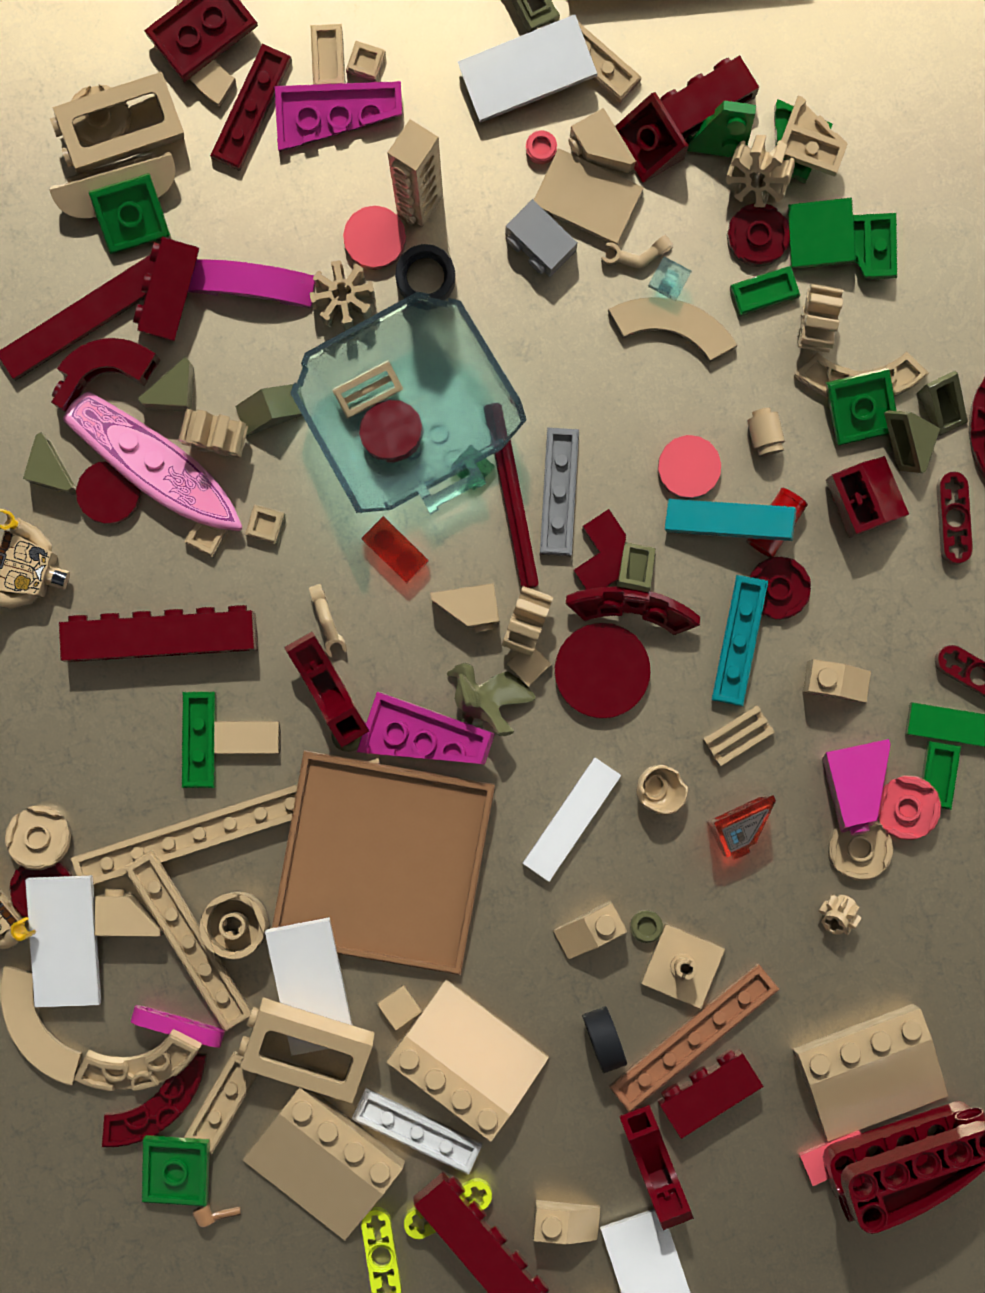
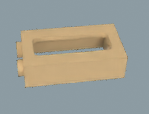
M162 71L52 107L56 117L50 118L55 135L56 137L63 135L67 146L61 149L67 167L74 166L77 174L184 139V131ZM148 94H155L164 118L162 123L85 148L80 145L73 127V120L75 118Z
M262 998L259 1009L252 1008L247 1026L252 1027L250 1037L243 1036L237 1055L243 1056L240 1069L353 1103L373 1046L374 1032ZM275 1031L351 1055L352 1059L345 1079L343 1080L260 1054V1048L266 1032Z

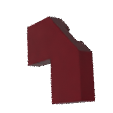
M610 509L582 526L599 552L573 570L585 590L607 587L618 579L626 533Z

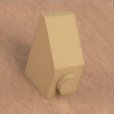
M604 107L571 126L568 142L576 156L581 154L584 160L600 167L628 174L634 171L636 160Z
M494 583L430 593L431 601L465 627L475 628V633L494 630L493 625L500 622Z
M812 659L807 661L803 693L866 703L871 671L846 664Z
M105 889V895L95 896V936L164 935L149 910L134 895H124L125 889Z
M611 901L553 930L568 959L598 948L627 932Z
M536 1200L533 1240L536 1242L566 1245L597 1241L601 1207Z

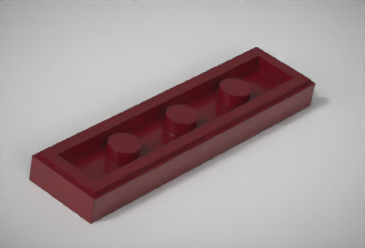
M262 43L211 152V159L238 171L241 170L275 97V86H280L292 60L290 55Z

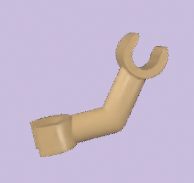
M665 234L641 255L621 251L617 244L610 242L606 243L605 247L614 250L616 256L613 259L602 257L601 261L606 265L620 263L642 269L656 258L663 256L671 250L673 244Z
M321 583L309 587L321 627L326 637L325 649L327 654L332 657L330 646L333 643L341 644L343 651L346 652L345 640L337 633Z

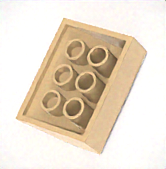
M446 979L388 1056L386 1062L491 1142L511 1116L549 1057Z
M913 1004L793 1049L828 1142L948 1097L921 1008Z
M301 1087L295 1091L243 1159L245 1163L344 1241L387 1191L403 1170L405 1163L404 1160L320 1094Z

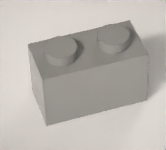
M533 199L506 225L505 234L508 236L506 238L508 244L515 251L520 252L522 250L530 257L528 262L540 274L545 272L551 277L577 250L578 242Z

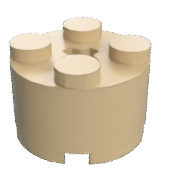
M239 891L229 892L215 898L207 905L200 921V935L205 946L214 954L227 959H239L249 955L263 943L266 938L265 931L269 929V918L264 905L252 894ZM231 917L235 921H241L242 926L238 928L239 933L235 929L229 930L227 924L232 922Z

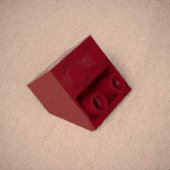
M885 456L859 463L834 473L826 479L849 538L909 515Z

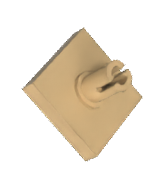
M665 923L640 983L701 1009L725 948Z

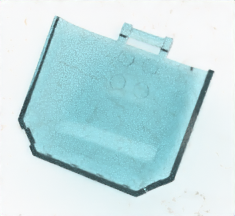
M418 291L304 353L297 383L294 382L290 393L356 513L392 510L420 495L430 514L438 511V506L475 486L480 488L487 484L476 463L503 449L527 420L519 396L462 302L451 298L448 301L430 298L428 293ZM387 360L390 361L404 390L381 402L399 400L411 405L419 414L424 428L417 451L407 459L395 463L373 458L362 444L359 434L360 424L366 412L373 406L347 419L332 391L333 388ZM387 371L343 392V398L388 375ZM390 381L347 405L350 409L394 386V384ZM465 469L468 470L470 475L431 496L428 489Z

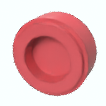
M544 130L533 132L526 141V154L528 158L536 164H546L553 160L557 152L555 137L550 132Z

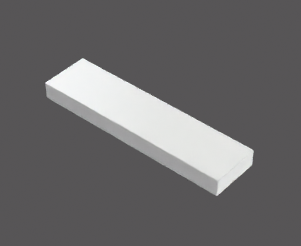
M594 757L523 861V864L547 881H550L621 775Z
M365 1088L351 1118L468 1175L482 1147L481 1142Z

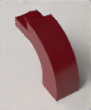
M104 338L88 342L71 352L58 366L57 369L66 376V379L59 381L52 392V397L54 398L51 403L58 409L66 412L71 403L81 395L87 384L95 377L105 373H119L145 386L159 364L160 358L156 353L130 340Z
M313 631L285 646L287 654L309 688L327 725L341 748L368 733L369 729L358 707Z
M650 1105L619 1116L663 1231L694 1219Z

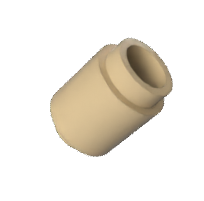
M771 408L753 411V417L749 418L747 422L754 450H758L759 457L784 451L782 443L785 442L778 412H771Z

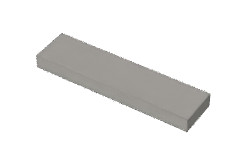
M547 428L540 555L572 556L579 429Z

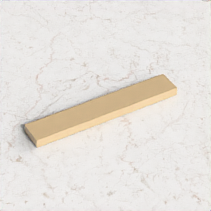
M153 849L124 867L126 873L223 1030L227 1032L247 1020L252 1011L219 956L208 950L203 943L199 930L200 925Z

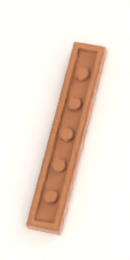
M757 963L610 1084L609 1088L629 1112H632L780 989Z

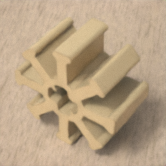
M756 135L751 149L745 144V141H741L736 147L726 175V183L728 185L738 183L734 197L740 202L744 200V197L751 190L756 192L755 207H765L769 193L776 198V202L781 201L785 196L795 167L794 158L783 160L787 145L781 140L777 142L776 147L772 151H765L766 135Z
M340 260L331 262V267L336 280L332 282L323 276L321 271H317L313 277L317 288L321 287L326 292L316 294L310 292V299L314 310H317L318 307L328 306L324 312L320 313L325 325L332 327V321L339 312H342L344 330H351L355 326L349 311L355 310L364 317V320H368L372 314L370 304H365L360 299L370 297L375 299L373 283L369 281L368 284L358 285L361 279H365L364 270L358 264H354V269L348 278L343 279L342 273L344 268ZM346 290L345 301H340L339 291Z
M810 284V288L806 292L805 306L803 305L802 322L798 329L797 337H799L797 347L830 352L834 345L835 331H838L840 323L838 316L843 305V299H841L843 289Z
M186 409L178 441H181V444L186 446L198 447L197 450L213 451L221 456L229 457L231 455L241 458L248 426L242 421L230 420L229 416L222 414L215 416L205 410L197 409L196 412Z
M523 586L502 646L532 657L553 597Z

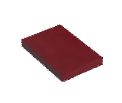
M183 0L146 28L144 32L181 80L185 82L258 27V23L240 0Z

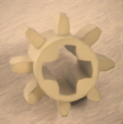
M833 894L828 901H824L819 909V912L825 915L821 923L833 934L845 933L848 935L851 929H856L862 919L856 914L860 907L849 896L839 895L836 897Z

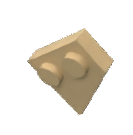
M798 95L781 139L787 145L784 158L787 160L794 158L798 164L835 177L848 143L838 133L833 132L821 115L817 116L805 104L806 100Z

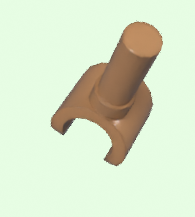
M209 1204L206 1207H198L193 1211L196 1223L200 1227H206L223 1218L241 1215L240 1207L212 1213Z

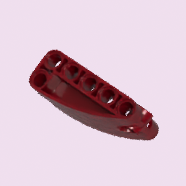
M955 1101L827 1146L823 1153L824 1165L832 1192L840 1202L849 1223L856 1221L866 1233H879L927 1212L966 1187L985 1171L984 1110L976 1107L971 1108L965 1102ZM938 1124L936 1133L927 1136L928 1129ZM903 1135H908L906 1143L902 1146H897L898 1139ZM877 1145V1152L870 1157H866L867 1150ZM847 1156V1161L843 1166L835 1167L838 1158Z

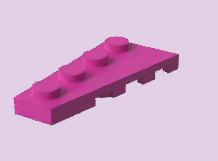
M401 81L275 86L278 151L281 152L402 116Z
M377 692L366 722L369 732L362 735L357 752L485 764L495 733L382 692Z

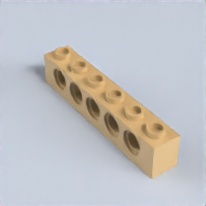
M409 119L387 154L396 210L399 212L398 216L410 225H414L416 222L423 227L443 197L439 137Z

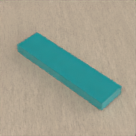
M669 499L665 531L667 533L793 541L797 510L795 507Z
M736 575L712 695L713 701L743 706L768 585L767 580Z

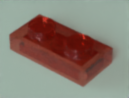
M384 516L361 538L406 584L429 562Z

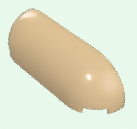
M170 152L160 157H156L155 153H149L67 178L68 183L59 186L53 185L49 191L55 204L64 213L76 218L95 217L96 213L89 196V191L150 173L157 195L160 197L168 191L174 181L175 164Z

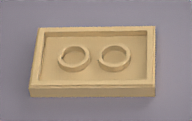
M558 148L534 201L548 215L606 242L618 245L644 187Z

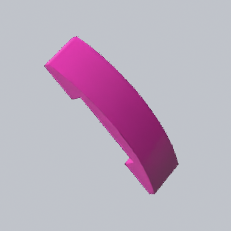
M197 259L188 292L218 296L219 293L274 300L284 305L312 308L310 292H314L315 282L313 279L314 275L274 266L228 260Z

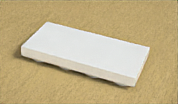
M575 14L457 61L480 123L597 77V71Z
M93 875L28 878L25 881L29 932L34 929L36 930V933L30 937L35 1008L99 1005L101 1003L97 936H95Z
M330 917L266 929L265 935L280 1003L352 1025ZM287 1035L291 1056L329 1049Z
M655 1209L600 1227L621 1293H690L670 1230L666 1229L663 1231Z

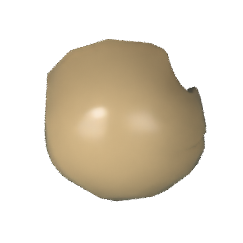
M665 765L648 767L639 776L636 794L646 810L660 815H669L678 812L685 805L688 786L682 782L679 772Z

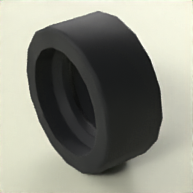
M420 244L409 248L401 255L396 265L395 278L399 292L407 302L416 307L431 308L442 304L449 298L455 287L456 275L452 259L443 249L435 245ZM422 258H430L437 261L444 272V281L441 287L430 294H420L414 291L407 280V271L411 264Z
M604 1006L583 1014V1020L602 1072L607 1073L626 1066L627 1060L608 1008Z

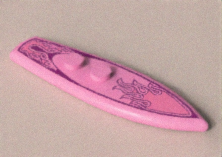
M92 392L82 394L68 407L63 416V421L121 475L156 502L180 516L203 525L232 531L242 530V524L237 512L222 487L204 467L177 445Z

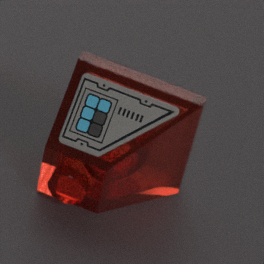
M764 794L707 821L724 857L732 856L733 860L751 852L749 847L757 843L776 802L774 795Z

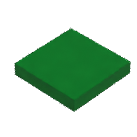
M150 173L89 191V196L110 254L170 236V231Z
M852 197L788 205L791 264L793 269L856 263Z
M885 368L825 382L835 442L838 446L889 434L884 413L888 410L896 411L889 369Z
M146 1135L143 1138L142 1202L206 1207L209 1189L210 1139Z

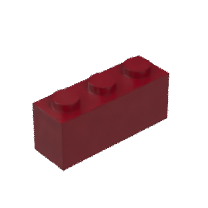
M740 55L732 60L729 57L721 60L713 67L714 71L705 76L700 73L687 82V87L678 92L676 89H673L660 98L684 139L698 132L701 123L707 117L712 116L715 113V109L723 101L747 103L756 98L759 85Z
M162 237L160 243L154 242L149 261L155 262L152 275L145 274L141 292L147 293L144 305L137 304L133 323L138 324L137 331L175 341L199 247Z
M732 1049L726 1050L716 1057V1064L708 1069L705 1066L696 1069L688 1075L690 1080L681 1086L675 1083L661 1092L662 1098L657 1101L681 1139L764 1087L740 1049L735 1052Z

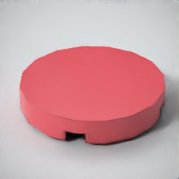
M376 205L363 207L353 213L347 221L343 233L345 249L352 261L363 268L372 270L382 269V267H387L397 262L404 252L406 244L404 224L398 215L388 208Z
M685 435L675 438L665 446L658 460L657 471L661 482L668 492L679 498L694 499L705 495L714 488L720 477L721 460L718 451L709 441L700 436Z
M904 775L892 779L883 787L878 820L889 834L899 839L915 840L927 835L935 828L941 816V801L938 792L928 781L918 776Z

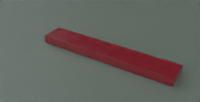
M150 255L1 349L0 360L13 380L16 381L145 299L147 293L141 292L142 284L146 273L152 275L155 262L149 261Z

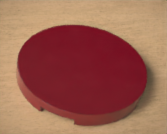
M593 623L573 632L559 649L554 668L557 688L566 703L581 714L599 719L616 717L632 709L645 694L651 674L649 657L641 641L629 630L612 623Z

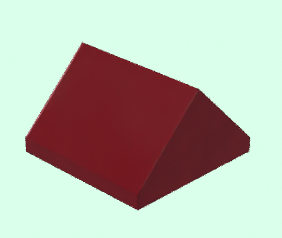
M656 92L651 93L615 126L636 160L634 169L642 182H647L685 159L688 144Z

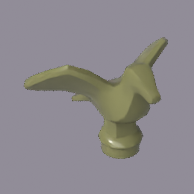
M468 663L456 665L447 672V676L457 678L454 699L457 707L462 711L461 721L484 729L483 721H486L499 736H508L514 733V730L502 718L499 708L502 705L522 704L535 700V695L530 688L508 671L491 677L481 685L475 682L474 668Z

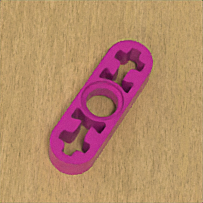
M135 1005L130 1021L137 1026L168 1035L172 1029H175L203 1045L217 1048L221 1047L225 1031L219 1027L140 1005Z

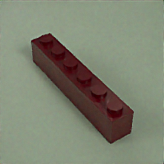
M247 605L228 606V612H215V607L196 608V614H183V609L164 610V616H152L151 611L132 612V618H120L119 613L100 614V620H88L87 615L68 616V622H59L61 661L67 663L258 651L256 613L252 610H247Z
M442 1172L413 1196L415 1208L488 1293H547L549 1291L548 1286L539 1275L533 1278L526 1267L529 1265L520 1252L515 1250L512 1253L505 1245L508 1240L503 1232L496 1225L492 1228L484 1220L487 1215L475 1200L470 1203L464 1197L465 1189L455 1176L449 1179Z

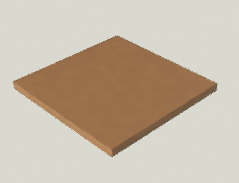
M304 750L272 928L330 917L337 954L461 975L495 784Z

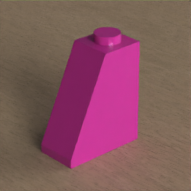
M889 739L826 752L822 758L841 833L850 831L851 836L869 832V827L876 823L891 746Z

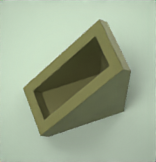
M184 357L144 392L138 400L146 409L186 411V409H192L193 365Z
M956 371L926 384L917 392L932 424L940 428L939 435L968 422L960 380Z
M295 384L260 389L235 406L240 420L248 426L246 436L306 414Z
M886 411L884 415L899 471L925 472L940 428L912 412Z
M40 432L35 436L23 479L35 485L71 495L76 494V487L50 439Z
M625 542L616 587L649 593L656 548Z

